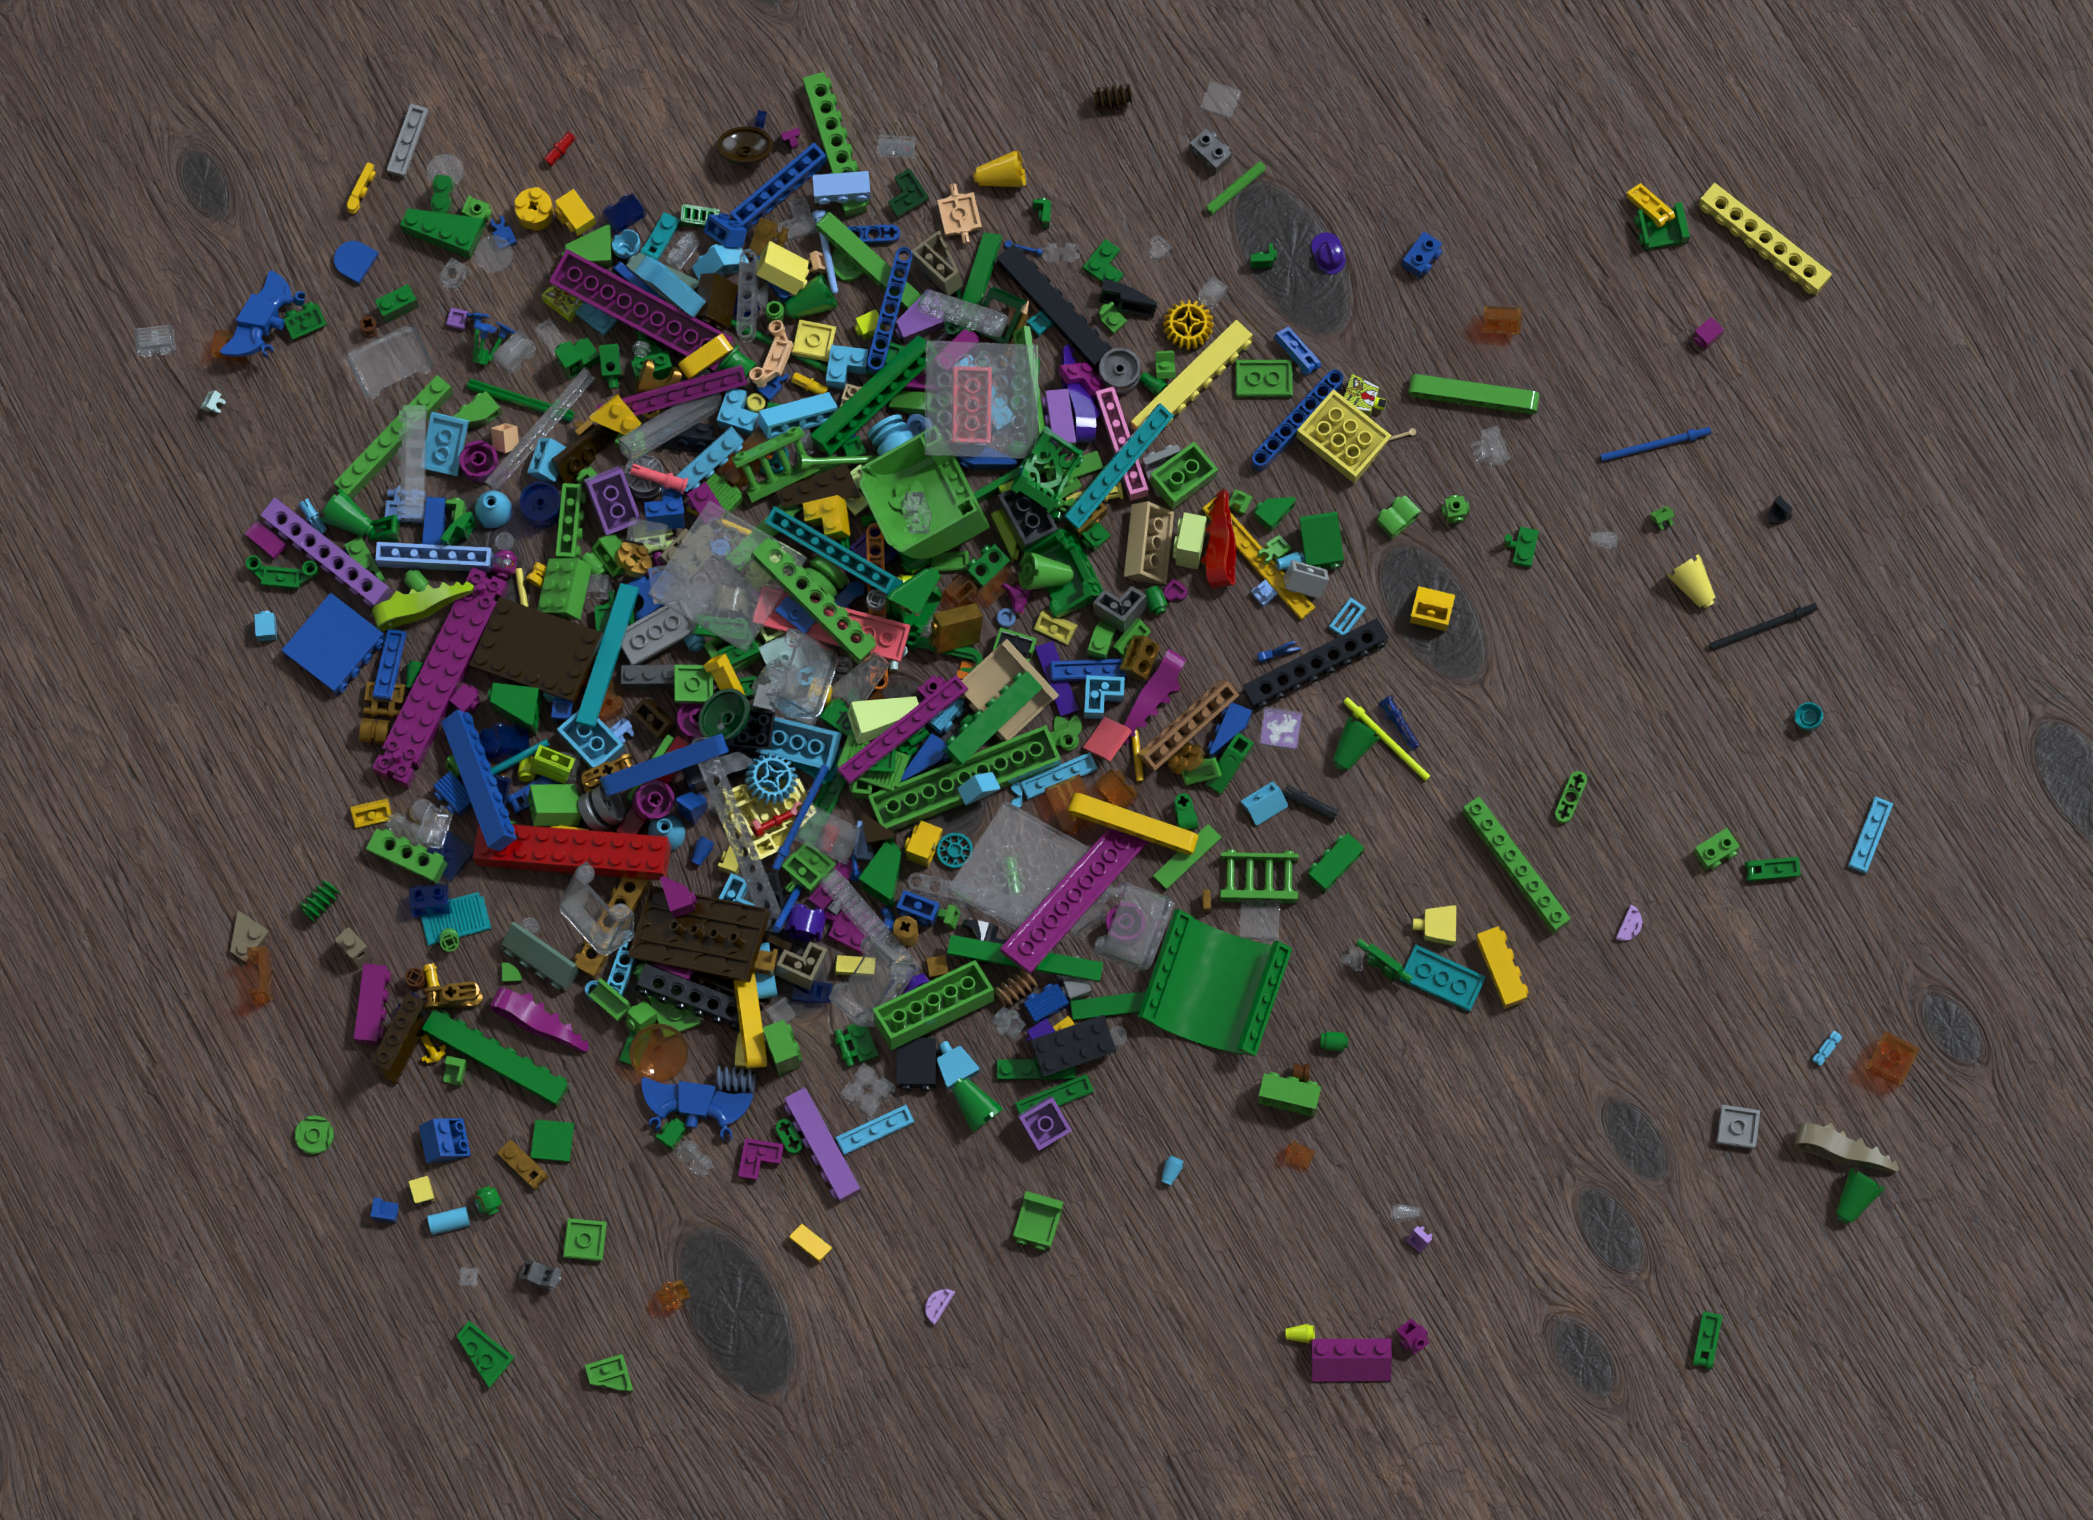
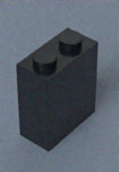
M916 1038L897 1047V1088H901L904 1091H910L912 1088L930 1091L932 1088H936V1038Z

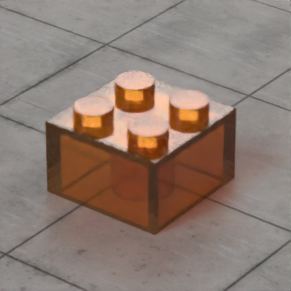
M1885 1031L1865 1070L1901 1087L1920 1048Z

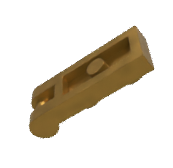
M511 1139L497 1152L534 1190L540 1187L539 1184L543 1180L546 1181L549 1178L548 1174ZM536 1172L538 1175L532 1179L530 1175Z

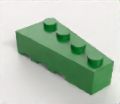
M407 208L400 223L402 233L469 259L472 258L486 227L483 218Z

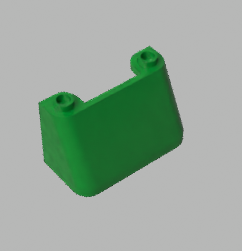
M1058 529L1023 551L1024 554L1026 552H1033L1069 565L1073 570L1074 576L1069 584L1047 587L1052 598L1048 609L1057 618L1092 604L1104 591L1080 540L1072 531Z
M931 567L923 569L890 591L885 599L887 617L890 620L911 625L910 631L921 636L942 600L941 589L936 586L937 582L941 579L939 572Z

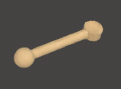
M1411 428L1409 432L1392 436L1389 441L1408 435L1415 436L1416 430Z

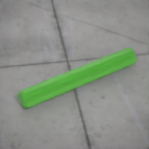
M1262 162L1256 163L1206 206L1207 211L1210 214L1218 211L1263 173L1266 168Z

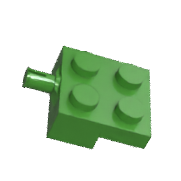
M807 839L796 853L793 852L782 865V870L791 878L785 890L791 893L798 885L811 894L833 870L836 863Z

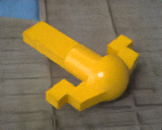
M427 1034L421 1037L431 1056L427 1058L425 1055L421 1060L423 1062L426 1061L427 1064L440 1061L446 1054V1046L439 1047L441 1051L437 1052Z

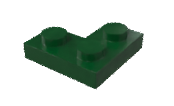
M910 168L894 177L902 193L889 200L888 205L898 219L930 200Z

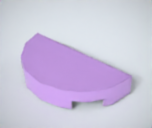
M1630 905L1615 940L1622 942L1630 941L1641 931L1643 921L1638 912L1639 910L1633 905Z
M949 1289L933 1292L928 1298L926 1315L934 1326L953 1298L955 1291Z

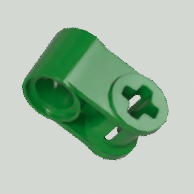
M1186 793L1178 794L1174 802L1177 826L1185 830L1199 828L1191 797ZM1180 800H1183V802L1186 803L1185 807H1183L1182 804H1179Z

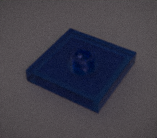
M444 828L426 852L430 854L436 852L444 856L443 860L448 865L442 875L452 882L473 856L474 849ZM423 859V861H425L428 864L429 860Z

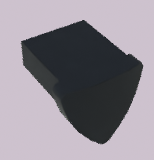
M1780 495L1774 500L1770 509L1769 524L1784 523L1792 518L1793 508Z

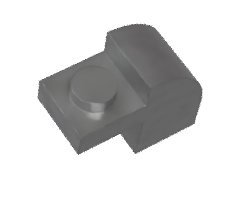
M525 1260L518 1279L553 1291L561 1280L562 1270L556 1267H547L535 1261Z

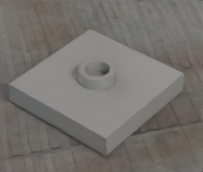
M1721 1105L1716 1144L1756 1149L1760 1110Z

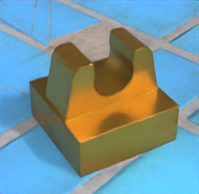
M589 419L586 422L578 420L574 424L577 428L575 433L578 439L595 427L594 423Z

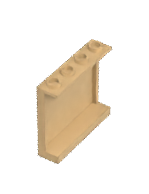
M1005 639L961 680L968 688V692L961 697L963 699L967 697L971 701L969 706L975 712L978 710L983 711L986 708L985 704L992 697L996 699L1000 695L998 691L1006 684L1008 686L1013 683L1012 678L1018 672L1024 673L1028 671L1043 687L995 733L1002 742L1005 739L1006 741L1012 739L1050 702L1059 696L1008 639Z

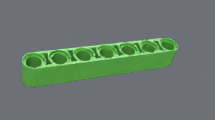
M827 212L815 224L816 229L886 292L892 268L832 213ZM897 272L894 273L896 278H902ZM907 281L900 304L906 311L921 296ZM896 289L889 291L892 296L900 294Z
M1420 374L1410 376L1408 395L1411 397L1526 414L1537 413L1539 393L1535 391Z

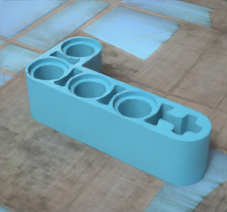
M645 256L635 270L636 274L644 280L653 283L680 308L693 317L697 315L706 302L665 265L653 258Z
M631 932L624 935L607 981V984L622 997H624L636 959H631L628 956V942L631 943L635 933ZM625 957L630 958V962L627 965L620 963L621 959ZM621 975L624 977V980L621 983L614 982L616 976ZM590 981L585 986L587 998L592 1002L594 1001L588 996L590 994L589 991L599 984L598 981Z

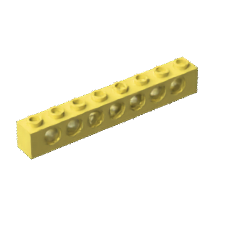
M1716 183L1701 197L1699 206L1704 213L1712 215L1718 224L1725 225L1734 236H1739L1743 239L1748 247L1756 249L1762 258L1774 263L1773 265L1779 271L1783 270L1793 282L1801 284L1807 293L1816 296L1830 280L1831 272ZM1721 204L1724 206V209H1718L1716 205ZM1735 215L1739 220H1732L1730 216ZM1745 227H1751L1754 231L1748 232ZM1765 238L1768 240V243H1762L1759 239ZM1779 249L1783 252V254L1778 255L1774 252V250ZM1789 261H1795L1798 265L1792 266L1789 264ZM1809 272L1812 274V277L1808 278L1804 273Z

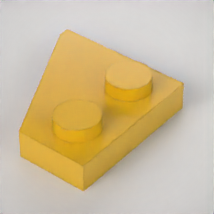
M618 394L589 416L591 421L626 436L641 425L639 419Z

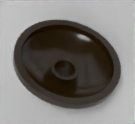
M748 126L736 127L724 132L719 137L717 150L721 157L728 162L737 165H753L762 162L770 156L773 151V140L768 133L761 129Z

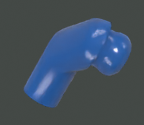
M889 906L880 910L885 919L883 926L880 927V933L885 936L893 932V924L896 920Z

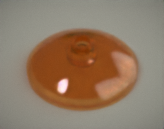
M653 1024L639 1031L632 1040L629 1052L630 1060L636 1072L642 1077H647L654 1081L668 1080L676 1076L685 1066L688 1057L687 1043L683 1035L674 1027L666 1024ZM656 1046L661 1047L659 1051H654Z

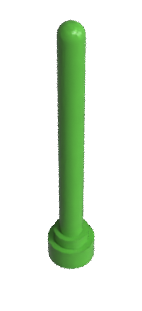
M807 454L799 455L798 467L799 470H808L816 465L863 464L876 459L879 455L812 458Z

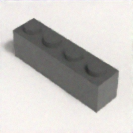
M621 665L622 689L674 690V665Z

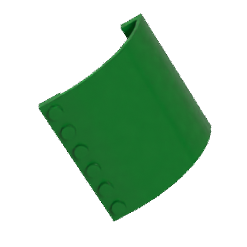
M1175 909L1137 1017L1169 1033L1207 1047L1240 1055L1256 1056L1293 948L1280 941H1274L1273 945L1235 936L1200 922L1180 909Z

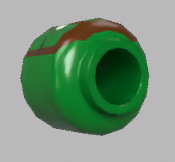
M490 1185L475 1191L476 1195H474L473 1200L479 1213H487L489 1216L498 1212V1207L501 1206L502 1200L496 1188H490Z

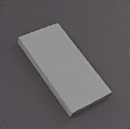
M679 597L629 625L621 648L631 665H638L692 635L694 628H696V623L682 598Z

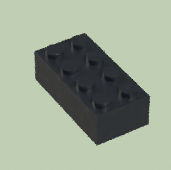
M1104 1015L1028 1041L1040 1078L1117 1052Z

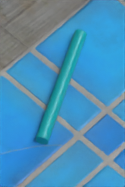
M545 739L492 767V775L494 776L535 754L539 745L544 747L550 746L549 742Z

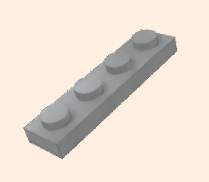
M410 103L387 167V173L406 177L429 112L428 108Z

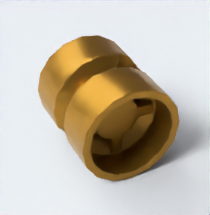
M362 718L359 741L371 743L374 740L376 744L384 745L390 733V721L378 720L375 722L374 719Z

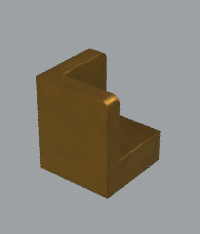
M774 949L773 952L759 951L754 967L755 973L774 976L778 949Z

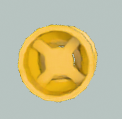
M535 562L533 571L527 575L526 580L534 586L542 588L547 567L539 562Z

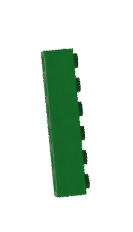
M1028 671L1024 673L1018 672L1012 678L1013 683L1008 686L1006 684L998 691L1000 695L996 699L992 697L985 704L986 708L983 711L978 710L971 717L973 721L970 724H967V722L958 729L960 733L956 737L952 735L945 742L946 746L942 750L957 766L962 765L1043 688Z

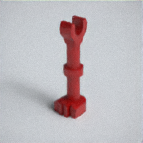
M795 803L789 811L781 815L776 814L772 816V819L760 824L758 819L750 822L749 827L754 836L760 838L764 836L765 830L774 826L778 827L782 825V822L792 817H797L799 813L797 807L802 803Z

